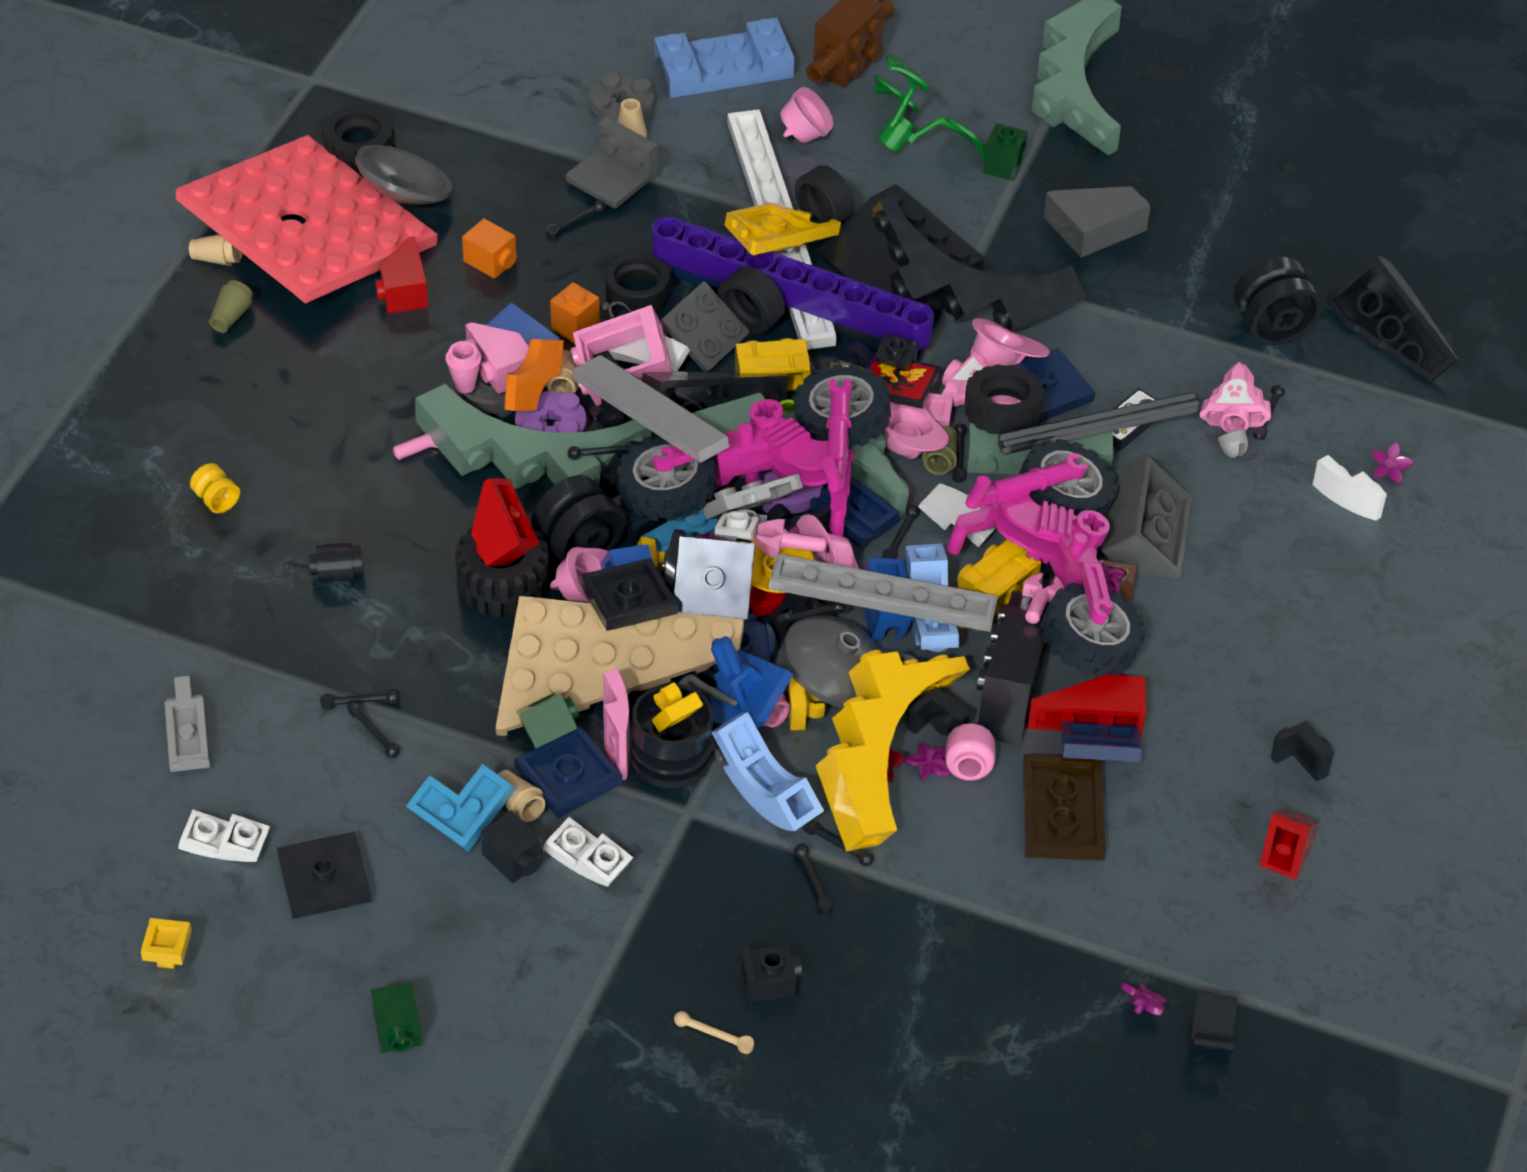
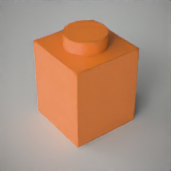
M484 218L462 236L463 261L494 279L506 269L511 268L516 261L515 235Z
M574 282L550 300L551 330L574 344L573 332L599 324V297Z

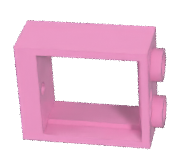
M652 305L573 332L576 347L571 348V353L577 367L593 359V355L645 337L651 361L625 369V371L641 381L642 373L674 371L662 324ZM579 384L584 396L590 394L595 405H601V398Z

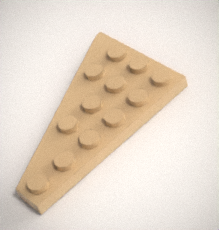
M519 596L496 722V734L506 736L508 735L507 731L523 727L516 711L556 691L562 694L563 699L570 696L578 712L589 709L590 704L603 701V672L615 668L618 669L622 677L627 696L633 691H644L671 682L670 678L692 671L699 673L708 670L711 666L717 665L711 652L714 639L727 636L732 640L736 652L738 649L741 650L744 619L678 612L675 615L606 631L591 603Z

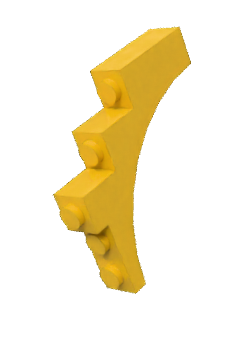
M873 650L863 654L860 657V662L848 672L857 697L847 700L843 704L844 708L832 718L841 744L828 749V755L815 765L846 851L879 846L897 831L889 802L887 781L889 747L897 723L908 705L918 696L926 694L935 686L939 689L949 687L970 669L965 656L949 658L948 655H940L927 662L918 663L917 659L902 662L898 651L882 653L881 650Z

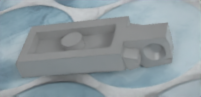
M190 676L174 677L176 698H167V701H164L171 772L209 768V750L203 697L201 695H192Z

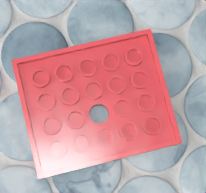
M309 135L176 188V200L224 237V239L304 303L379 271L380 264L408 237L415 236L419 253L437 245V233L394 200L376 191L364 177L336 156L328 153L322 145ZM295 214L305 218L306 222L303 224L297 220H285L283 222L281 218L285 215Z

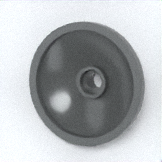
M366 145L358 150L355 157L360 173L376 191L398 204H434L447 199L451 193L452 183L445 173L425 159L407 151L384 145Z
M825 615L811 616L796 621L790 627L783 640V657L787 668L793 674L795 680L807 692L819 700L844 708L843 704L847 700L857 697L848 672L860 662V657L863 654L873 650H880L875 641L856 625L841 618Z

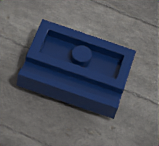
M851 476L843 535L860 548H864L868 540L876 539L899 522V511ZM828 487L822 491L820 497H813L811 499L810 510L814 513L831 502Z
M1062 721L1061 742L1063 758L1141 762L1142 746L1139 726Z

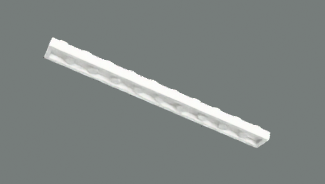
M760 110L728 113L727 124L754 206L775 203L793 209ZM805 243L803 246H791L782 248V251L774 252L812 265ZM788 306L798 339L806 340L807 350L836 346V333L831 321Z

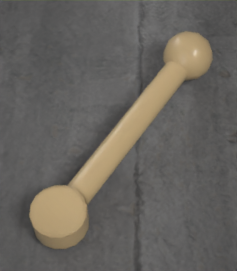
M679 1011L674 1016V1022L679 1027L690 1026L737 1045L738 1050L744 1054L753 1051L754 1040L750 1036L745 1035L739 1038L694 1020L685 1011Z

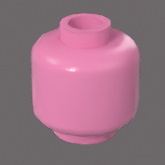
M974 723L955 727L948 735L945 749L946 766L951 774L959 779L973 781L986 777L992 771L996 756L995 738L992 733L982 725Z

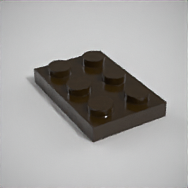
M1024 754L1025 858L1104 861L1105 831L1101 760Z

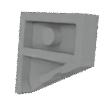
M795 474L763 484L762 480L742 486V491L736 492L735 487H731L714 493L716 500L707 503L703 510L706 519L722 516L723 513L759 507L803 488L799 474Z

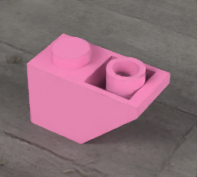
M477 323L466 324V340L464 341L473 343L481 353L479 372L485 383L490 382L497 394L505 392L507 373L513 372L521 366L526 358L529 346L517 332Z

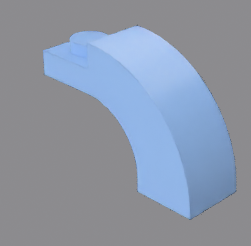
M942 544L905 546L908 579L948 586V559ZM921 618L911 620L915 645H920L921 650L928 649L933 652H941L948 648L959 647V633L956 625Z
M748 712L738 714L711 732L728 764L723 766L728 777L744 799L770 823L784 830L795 831L824 812L807 778L796 777L790 774L775 760Z

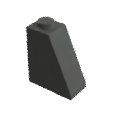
M1132 186L1055 190L1046 193L1043 218L1082 258L1147 231L1151 206L1146 198L1141 197Z

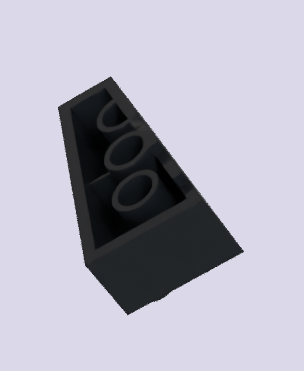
M1012 591L1008 605L1001 604L997 625H994L990 646L986 650L983 668L981 667L979 671L976 690L983 691L978 725L988 729L994 736L995 741L1021 746L1025 721L1028 720L1030 701L1033 697V692L1036 690L1040 668L1048 642L1045 643L1042 636L1044 629H1041V622L1050 602H1047L1039 622L1031 624L1025 619V614L1033 598L1023 596L1022 592Z

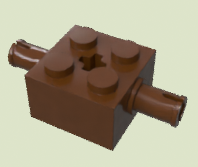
M840 0L815 23L814 59L806 67L808 78L815 83H820L826 79L843 88L854 79H858L864 69L872 62H876L882 54V30L885 21L895 14L893 12L895 7L891 1Z

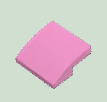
M615 668L603 672L604 753L620 771L623 780H625L629 770V706L624 682L618 669Z

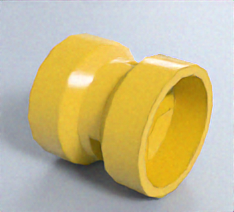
M215 463L201 466L191 477L190 488L199 498L204 499V503L213 513H224L231 509L239 499L240 488L231 479L226 478V473Z

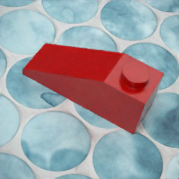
M1107 674L1033 698L1030 701L1027 729L1061 731L1062 721L1139 726L1140 736H1142L1146 715L1145 677L1130 675L1111 676Z

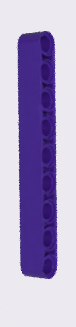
M662 217L657 219L652 225L653 256L668 265L720 283L725 281L739 268L745 266L756 268L765 273L776 284L786 306L883 339L884 334L915 340L918 341V350L927 348L931 344L934 314L932 309L925 304L772 251L752 255L737 239L676 218Z

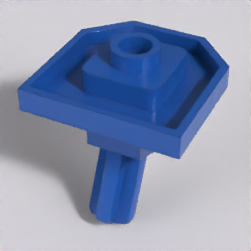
M727 636L714 639L711 652L720 670L714 675L717 682L716 689L738 701V705L734 707L710 696L709 700L713 707L714 722L721 726L738 714L748 712L756 728L764 725L793 674L787 669L739 649L736 652L732 640Z

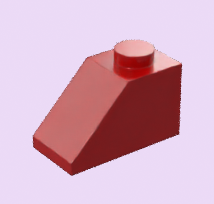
M415 236L408 237L380 264L381 279L375 280L378 301H385L387 313L428 308L427 283Z
M489 478L484 481L471 534L476 542V551L486 566H507L540 545L511 480Z
M1284 809L1274 812L1270 818L1259 866L1297 880L1312 848L1318 822Z

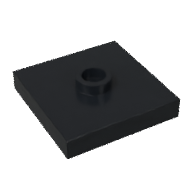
M651 558L580 575V586L606 631L678 614V603Z
M355 831L277 848L293 919L372 902Z

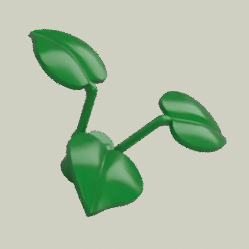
M888 54L886 56L888 69L896 70L907 77L910 87L905 95L886 79L878 75L874 77V93L895 97L901 104L894 118L890 119L876 139L893 153L897 154L907 140L913 144L921 135L938 125H943L972 143L979 150L984 162L985 147L979 138L967 127L949 117L944 118L940 116L915 133L911 132L914 125L902 115L907 105L916 112L919 110L911 100L917 85L927 93L930 91V88L914 70Z

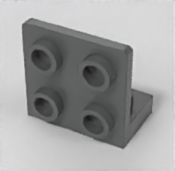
M606 116L598 123L599 148L566 174V181L596 199L604 201L610 207L617 208L658 175V145Z
M705 281L660 320L664 335L669 338L673 337L676 341L686 345L690 350L688 355L704 372H708L736 344L749 334V330Z

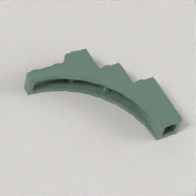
M1082 0L1045 21L1042 46L1047 50L1039 55L1037 79L1041 82L1034 86L1031 111L1052 127L1064 122L1069 128L1076 131L1093 146L1109 156L1118 150L1121 125L1108 115L1094 98L1086 81L1085 67L1096 49L1105 40L1119 31L1122 6L1113 0Z
M446 384L415 398L416 423L425 433L430 435L434 444L461 476L471 471L479 470L488 463L493 462L502 474L511 480L515 489L527 483L535 482L545 474L554 484L567 477L585 475L591 477L600 486V473L603 472L615 453L580 456L577 460H571L567 456L568 449L572 446H577L580 449L627 445L629 441H637L641 444L643 439L651 437L652 434L651 430L635 420L596 431L572 433L536 431L511 425L479 411L462 400Z
M756 393L696 411L692 414L718 431L726 433L737 430L738 426L742 423H749L751 406L765 398L761 393ZM795 410L783 413L785 420L791 417L796 422ZM882 430V435L877 439L871 438L868 444L861 447L859 444L852 446L855 456L851 462V476L898 510L900 518L905 516L907 500L910 496L907 483L898 477L891 467L889 459L884 455L886 438Z

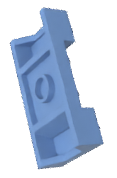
M777 18L746 22L745 33L699 39L688 42L685 32L654 37V59L662 63L669 98L794 78V56Z

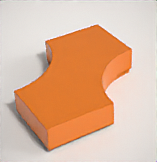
M530 340L528 353L521 366L517 370L507 373L505 410L537 411L539 397L544 386L555 376L561 375L564 340Z

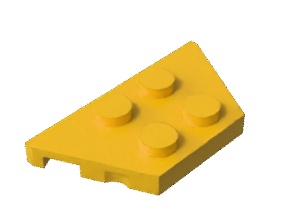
M766 203L727 212L724 225L750 254L758 255L770 251L779 252L782 251V248L803 246L807 242L839 235L841 222L831 219L829 222L818 224L810 221L812 213L790 209L775 203Z

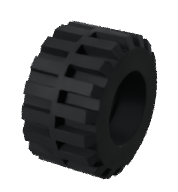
M473 526L468 529V535H462L459 539V546H456L455 549L457 587L459 588L461 598L466 599V604L469 607H478V612L485 615L491 612L494 617H501L502 614L508 613L510 617L516 615L519 596L542 598V594L547 593L549 583L547 542L543 541V535L539 531L534 532L540 545L507 565L509 568L486 566L476 551V542L471 534Z

